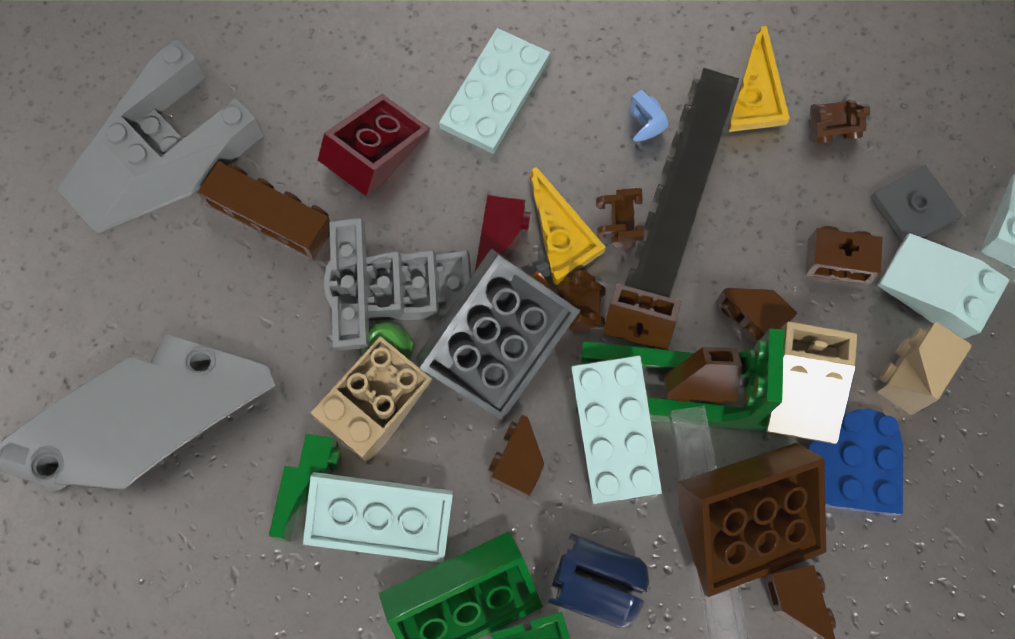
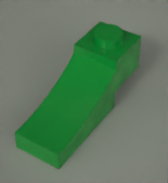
M306 434L299 467L284 466L269 537L275 540L290 542L297 517L309 495L312 473L332 475L333 469L339 468L342 450L338 448L339 444L334 438Z

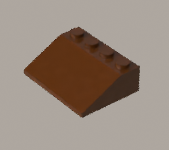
M798 443L677 482L680 518L703 592L707 597L826 553L824 458Z

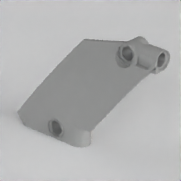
M165 335L150 363L133 357L121 361L52 404L8 437L5 436L2 442H0V472L41 484L43 488L49 491H58L67 485L124 490L188 441L275 387L269 367L178 337ZM199 365H210L203 371H195ZM58 466L54 474L44 476L48 468Z

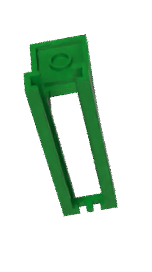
M769 329L760 340H757L753 349L738 353L742 363L741 378L749 379L745 392V406L743 408L647 397L650 420L775 434L766 432L768 415L783 403L785 330ZM583 341L580 364L639 355L642 368L671 371L694 353ZM577 401L575 413H578Z

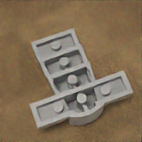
M362 218L329 222L330 261L325 271L324 290L329 306L332 308L333 348L336 351L370 348L369 319L423 320L443 318L471 278L470 254L468 250L437 255L433 250L401 255L399 251L366 257L365 222Z

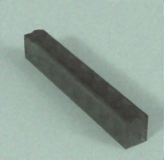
M703 68L700 79L693 78L688 96L693 97L691 105H684L679 122L685 124L682 131L676 130L670 147L676 149L674 158L667 156L662 175L667 176L665 185L658 183L652 201L658 203L655 213L651 211L648 213L644 230L649 231L646 241L640 240L634 258L640 260L637 269L630 268L625 286L670 298L739 78L707 68Z

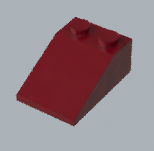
M382 93L324 133L317 161L367 197L387 181L429 133L430 128Z

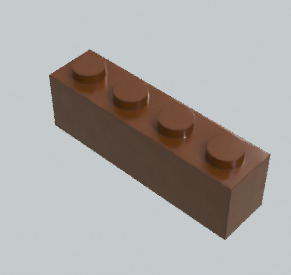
M218 161L197 192L206 206L314 260L330 236L328 213L318 206L312 205L310 208L302 204L301 200L290 192L285 191L282 194L275 190L272 184L262 178L255 180L247 176L248 174L242 168L231 164L229 167Z

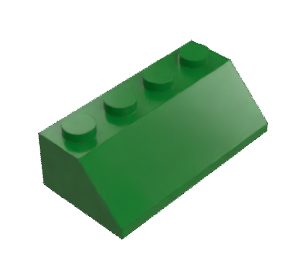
M509 531L378 593L387 623L396 639H479L543 608L523 556Z

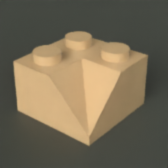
M936 321L925 330L920 327L911 338H905L896 350L899 358L895 364H888L881 373L879 380L882 381V384L877 393L908 414L913 415L939 400L971 349L972 344Z

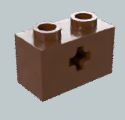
M832 226L816 228L808 239L805 275L871 284L881 274L883 237L873 236L866 231H855L853 233L839 231L838 228Z
M617 283L610 302L603 334L643 344L651 348L668 350L682 301Z

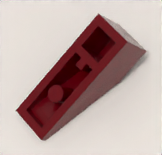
M487 195L475 271L491 248L508 259L520 244L522 231H528L531 212H525L526 200Z

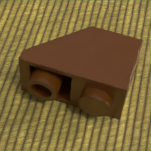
M725 288L715 302L721 314L728 320H734L742 328L744 336L754 344L769 329L780 330L798 314L779 294L769 289Z
M700 348L665 375L664 383L667 399H675L679 402L704 400L713 403L737 402L742 363L737 348Z
M521 415L518 423L512 421L503 439L508 444L503 454L496 452L488 470L493 472L491 476L492 483L529 500L543 471L544 461L529 419Z
M814 565L764 576L774 613L814 639H835L833 630L836 629V621L831 609L826 608L823 597L825 583L822 575L816 572Z

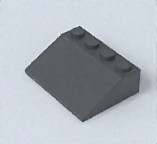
M491 248L416 356V361L421 370L503 421L580 310Z

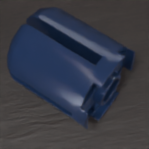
M571 533L568 539L575 542L572 550L568 549L567 554L561 556L552 586L558 587L556 599L550 598L548 603L617 628L627 627L641 612L644 601L631 594L576 575L574 572L628 592L642 594L647 592L649 586L647 565L638 557Z

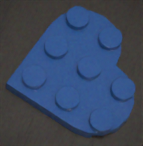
M857 409L843 416L836 444L815 441L807 446V449L824 458L825 507L893 516L903 515V443L899 424L894 417L886 416L882 412L872 409Z

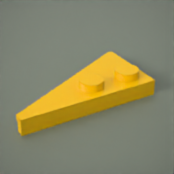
M761 26L760 30L757 31L729 122V132L787 125L790 120L767 26Z
M534 167L531 169L529 179L550 265L552 281L557 285L565 277L574 274V271H578L603 254L606 247L541 171Z

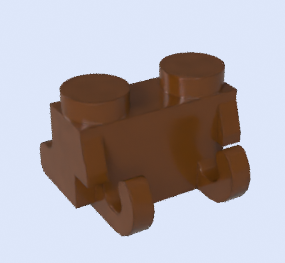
M850 99L842 100L841 102L811 105L809 127L810 135L813 136V142H832L833 135L843 134L844 139L863 137V131H866V116L870 115V106Z
M641 188L616 190V195H605L596 199V207L598 209H605V204H612V225L598 227V238L605 239L606 234H613L611 244L623 250L635 247L636 241L644 239V226L638 225L635 227L634 202L637 205L643 203Z
M583 270L574 271L573 276L565 277L564 281L559 283V295L580 310L567 331L573 333L589 332L590 328L604 327L605 318L600 316L601 297L606 294V288L595 282V277Z

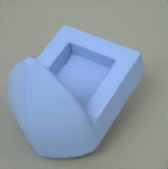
M642 89L632 96L629 112L643 126L632 139L634 142L653 138L669 127L667 117L654 97L648 96Z

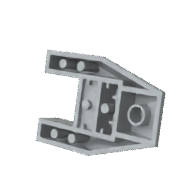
M177 39L150 59L57 189L97 234L192 195L203 185L218 161L228 166L264 137L256 118L236 98L184 139L160 115V113L206 78L197 59Z

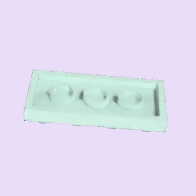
M497 28L439 122L440 129L494 154L550 59V52Z
M638 355L571 366L593 504L662 494L641 357Z
M313 472L310 477L303 545L443 563L446 553L453 491Z

